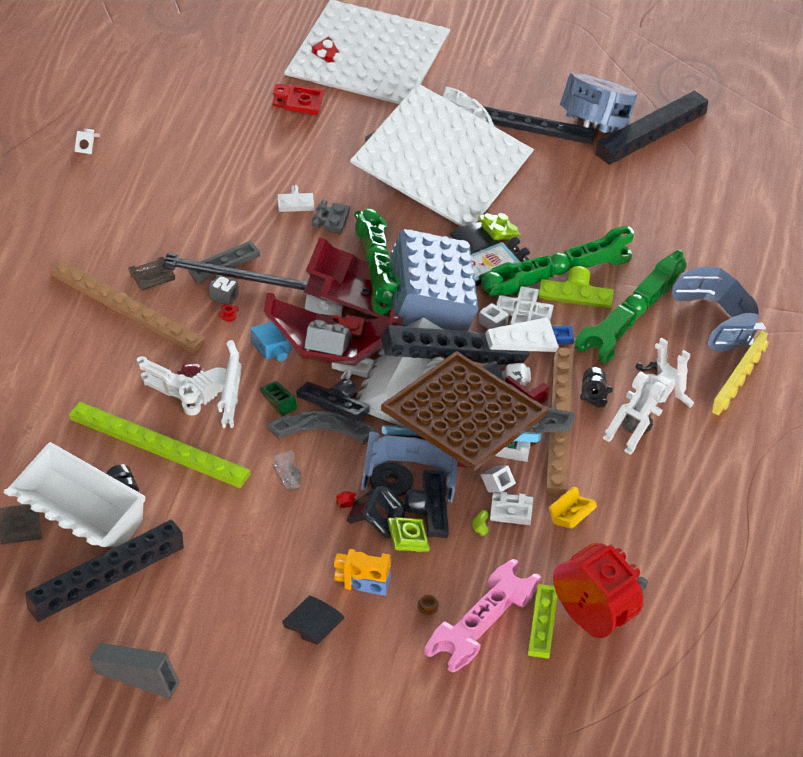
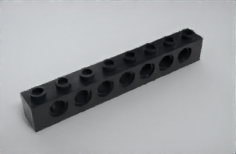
M388 325L381 335L385 355L394 357L426 358L430 360L441 357L445 360L457 351L473 362L484 364L495 361L498 365L524 363L529 356V351L490 349L485 333Z
M171 519L25 592L27 609L36 621L40 622L183 549V532Z

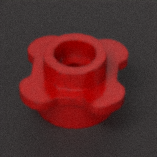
M223 304L218 315L226 322L234 321L237 318L236 312L239 311V307Z
M350 491L339 493L336 495V504H339L340 508L352 507L355 504L354 497L356 493Z

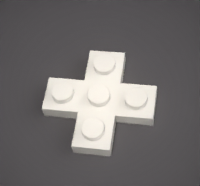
M522 286L518 298L499 295L496 305L507 312L509 316H513L510 325L546 317L551 321L554 305L537 302L539 289Z

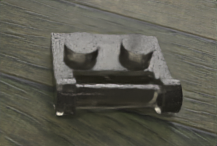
M163 256L157 258L156 261L128 268L130 276L134 278L141 291L175 280L174 272L162 267L165 259Z

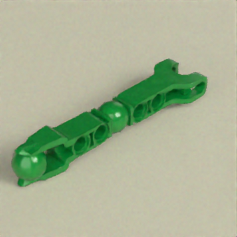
M367 208L363 211L357 210L354 214L357 220L355 229L356 235L363 242L366 260L369 263V274L373 289L372 309L375 313L389 315L392 307L394 291L398 292L401 282L400 277L393 273L389 253L386 250L384 233L387 224L383 217L372 208ZM379 303H383V304H384V308L381 307V306L379 305Z
M628 226L611 229L601 239L564 250V253H554L550 257L547 255L546 257H537L514 264L506 262L492 268L491 271L480 274L478 278L482 280V289L489 296H504L518 293L521 286L526 287L541 282V279L548 280L550 277L553 278L554 274L563 275L575 266L589 268L607 262L613 265H621L632 259V251L625 245L633 241L634 231Z
M679 249L659 261L655 269L633 291V295L628 296L625 302H622L601 324L585 327L576 337L574 348L581 352L588 348L599 349L598 361L607 364L615 356L616 342L637 321V317L643 315L667 290L670 291L678 277L685 272L687 262L683 257V250Z

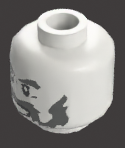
M524 363L508 364L505 371H502L504 381L507 376H511L524 387L531 381L530 368L526 367Z

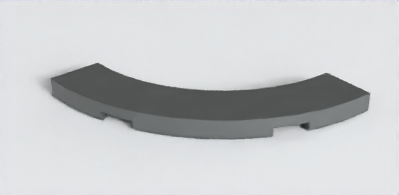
M328 411L301 412L299 415L283 416L267 424V429L279 440L301 431L328 430L349 436L364 445L368 442L369 432L377 433L374 428L361 420L357 422L335 412Z

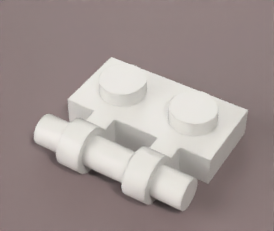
M507 492L493 493L490 521L530 525L533 497L520 493L519 495L507 494Z

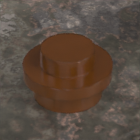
M424 595L418 601V610L422 614L432 615L438 611L439 603L434 596Z

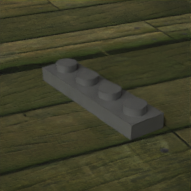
M248 241L203 260L201 263L234 268L260 257V251L251 241ZM188 269V273L197 283L216 275Z

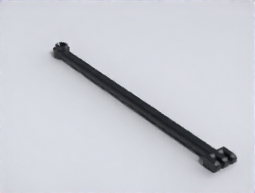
M167 253L162 264L164 269L173 271L178 267L298 290H304L307 284L305 281L179 259V254ZM362 288L360 293L364 296H369L371 290Z

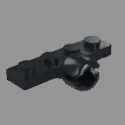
M341 379L331 389H326L308 381L296 391L298 398L357 422L370 412L369 405L354 400L358 395L356 393L357 386L350 379Z
M424 470L422 474L423 490H407V495L404 499L405 511L425 515L428 537L447 538L449 527L444 472Z

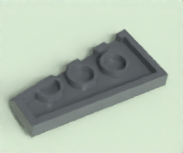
M546 407L548 409L547 415L531 427L536 432H569L576 419L575 412Z

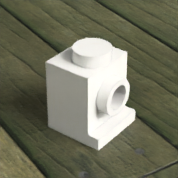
M491 303L480 311L479 324L487 329L507 326L509 314Z

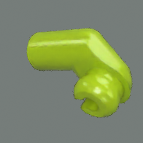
M481 510L472 521L473 529L480 536H485L489 532V528L486 527L485 523L489 517V513L486 510Z

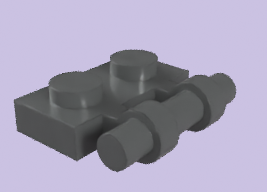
M322 200L317 205V213L313 215L312 226L318 228L319 225L324 226V231L341 234L350 212V206L333 203L331 207H327L328 202Z

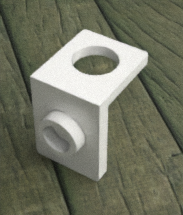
M85 128L84 132L77 131L75 152L92 154L94 137H100V134L94 133L92 129ZM86 139L89 142L87 149L80 147L81 140Z

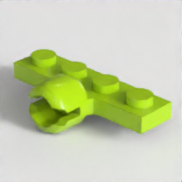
M575 266L569 269L566 282L541 279L539 299L611 309L614 289L590 286V271L585 267Z

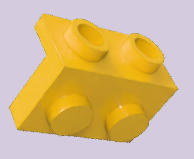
M573 486L549 507L553 524L572 529L588 516L597 505L595 500L581 497L578 488Z

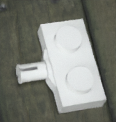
M294 185L291 186L292 194H278L279 212L314 211L313 193H299L297 185H295V190Z
M368 358L355 366L332 363V369L344 372L341 379H349L352 374L368 378L374 367V360Z

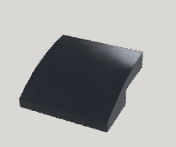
M481 223L464 225L454 229L449 234L453 239L468 242L471 254L500 243L487 233L481 226Z
M309 595L282 622L284 628L300 633L302 640L318 645L345 618L343 614L329 604Z

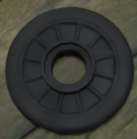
M384 463L372 471L370 485L373 489L379 486L388 487L396 496H401L411 489L413 475L408 468L401 464ZM389 477H393L396 479V481L388 482L386 479Z

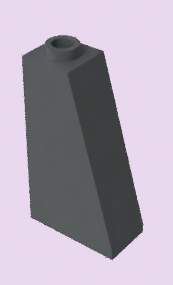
M99 643L90 658L97 674L170 699L180 683L167 653Z

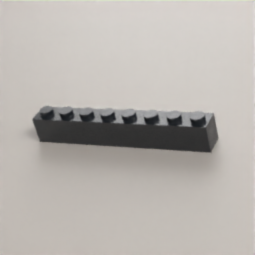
M694 90L597 141L595 155L608 165L619 161L625 156L705 115L708 110L709 100Z

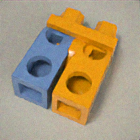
M349 549L348 555L336 554L334 560V567H336L335 581L345 582V589L351 590V588H354L355 590L386 596L391 581L390 554L382 553L381 557L368 556L363 552H356L353 549Z

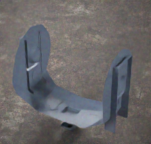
M708 266L694 268L686 273H682L673 285L672 296L676 301L698 299L716 301L732 317L722 322L711 333L708 345L713 351L723 352L740 345H752L754 342L753 337L757 330L766 329L763 323H756L759 316L757 302L747 293L737 279L721 268ZM717 341H735V342H717Z
M369 432L361 490L367 489L368 477L372 475L373 468L388 460L411 461L433 466L438 471L444 472V476L447 477L446 486L448 487L447 503L453 502L457 460L427 440L419 439L417 435H410V438L388 435L379 438V433Z

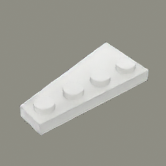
M548 317L488 329L485 333L489 348L492 350L556 352L559 348Z

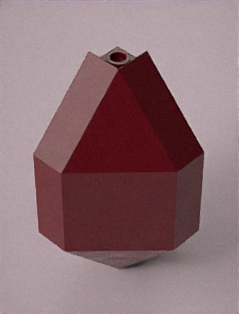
M274 293L266 294L264 305L266 317L301 358L351 366L357 365L383 347L381 335L388 325L402 326L403 317L396 316L394 310H391L390 317L365 320L361 339L353 337L343 355L340 356L305 348L307 329L311 321L321 320L328 325L338 324V321L333 320V315L315 313L277 300Z

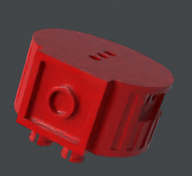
M602 543L589 544L573 555L570 560L559 564L553 574V583L557 597L567 613L586 632L596 638L609 636L616 627H621L636 617L642 611L644 602L642 589L637 581L640 575L639 568L633 570L636 565H629L625 561V552L619 554L622 549H615L611 544L609 546Z

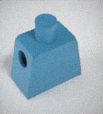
M271 322L250 328L251 342L265 359L276 357L278 361H284L287 358V354L291 352V345Z

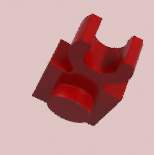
M333 315L334 321H338V324L349 329L353 337L361 339L365 324L364 318L347 315L346 319H342L339 315Z

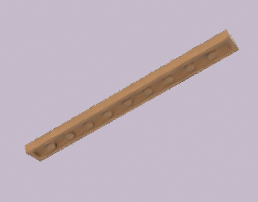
M63 260L51 269V276L193 354L205 344V337Z
M559 347L554 352L551 408L571 412L573 348ZM570 431L550 432L546 493L564 495L567 491Z

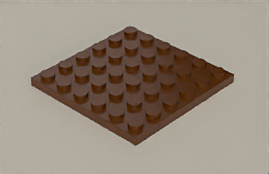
M457 351L381 404V411L472 471L482 466L548 413L546 407Z

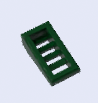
M277 381L260 388V392L281 416L297 409L295 396Z

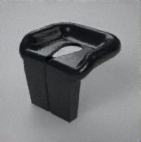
M379 486L355 501L347 521L352 524L366 520L382 536L391 538L388 518L384 519L376 505L378 504L387 510L388 518H404L405 507L391 489Z

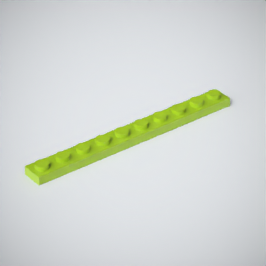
M79 402L69 414L70 420L238 488H241L250 476V470L85 403Z

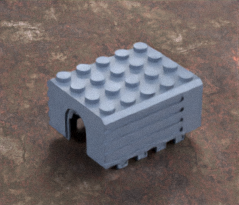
M407 229L401 230L389 257L393 273L400 277L401 282L398 292L394 291L392 296V307L396 316L403 317L402 325L406 326L421 318H425L443 330L468 332L478 311L469 243L464 240L461 241Z

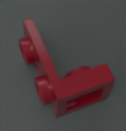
M511 376L505 378L506 383L539 404L548 400L549 386L544 382L529 391Z

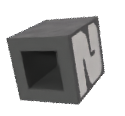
M218 275L209 284L210 299L221 304L231 305L238 297V282Z

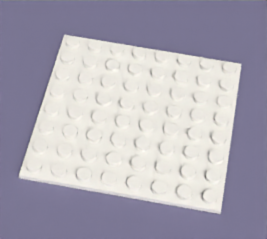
M330 0L287 67L284 75L400 104L418 83L422 84L448 37L450 29L353 4L342 3L337 0ZM328 36L332 41H323V46L331 48L334 42L339 51L333 57L335 62L330 63L320 58L326 56V50H318V56L311 53V47Z
M418 83L354 155L350 163L462 227L479 221L478 217L484 215L533 153L534 149Z

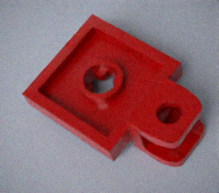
M276 84L273 90L274 99L272 105L284 108L287 111L318 116L325 90L293 84L290 89V85Z

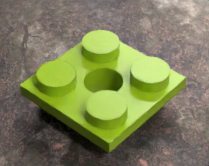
M485 214V216L478 217L482 222L481 226L494 240L512 239L521 235L518 232V228L509 222L508 216L505 214Z
M388 518L387 521L394 550L429 552L430 548L422 519Z

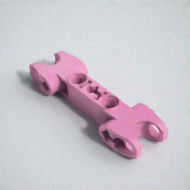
M515 559L498 567L487 582V586L491 590L455 626L446 621L443 622L434 631L426 644L424 654L432 657L443 651L451 653L452 656L448 662L449 667L447 670L452 673L469 664L478 654L481 644L476 642V640L513 603L521 608L525 607L531 601L538 584H541L542 576L533 574L524 579L516 577L515 574L519 562Z

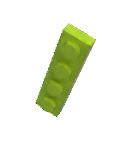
M538 584L528 656L547 659L550 657L557 604V594L554 586Z

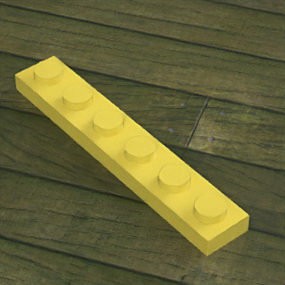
M761 331L715 398L712 413L719 416L723 409L726 410L728 408L730 398L736 396L738 386L744 384L746 375H750L754 363H758L761 352L766 351L769 344L767 341L768 333Z

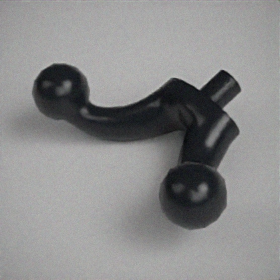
M657 360L656 362H650L646 367H643L641 363H637L635 368L641 371H648L654 368L657 372Z
M607 386L606 396L598 402L588 401L582 394L580 399L586 400L596 407H605L608 403L607 396L613 391V388Z

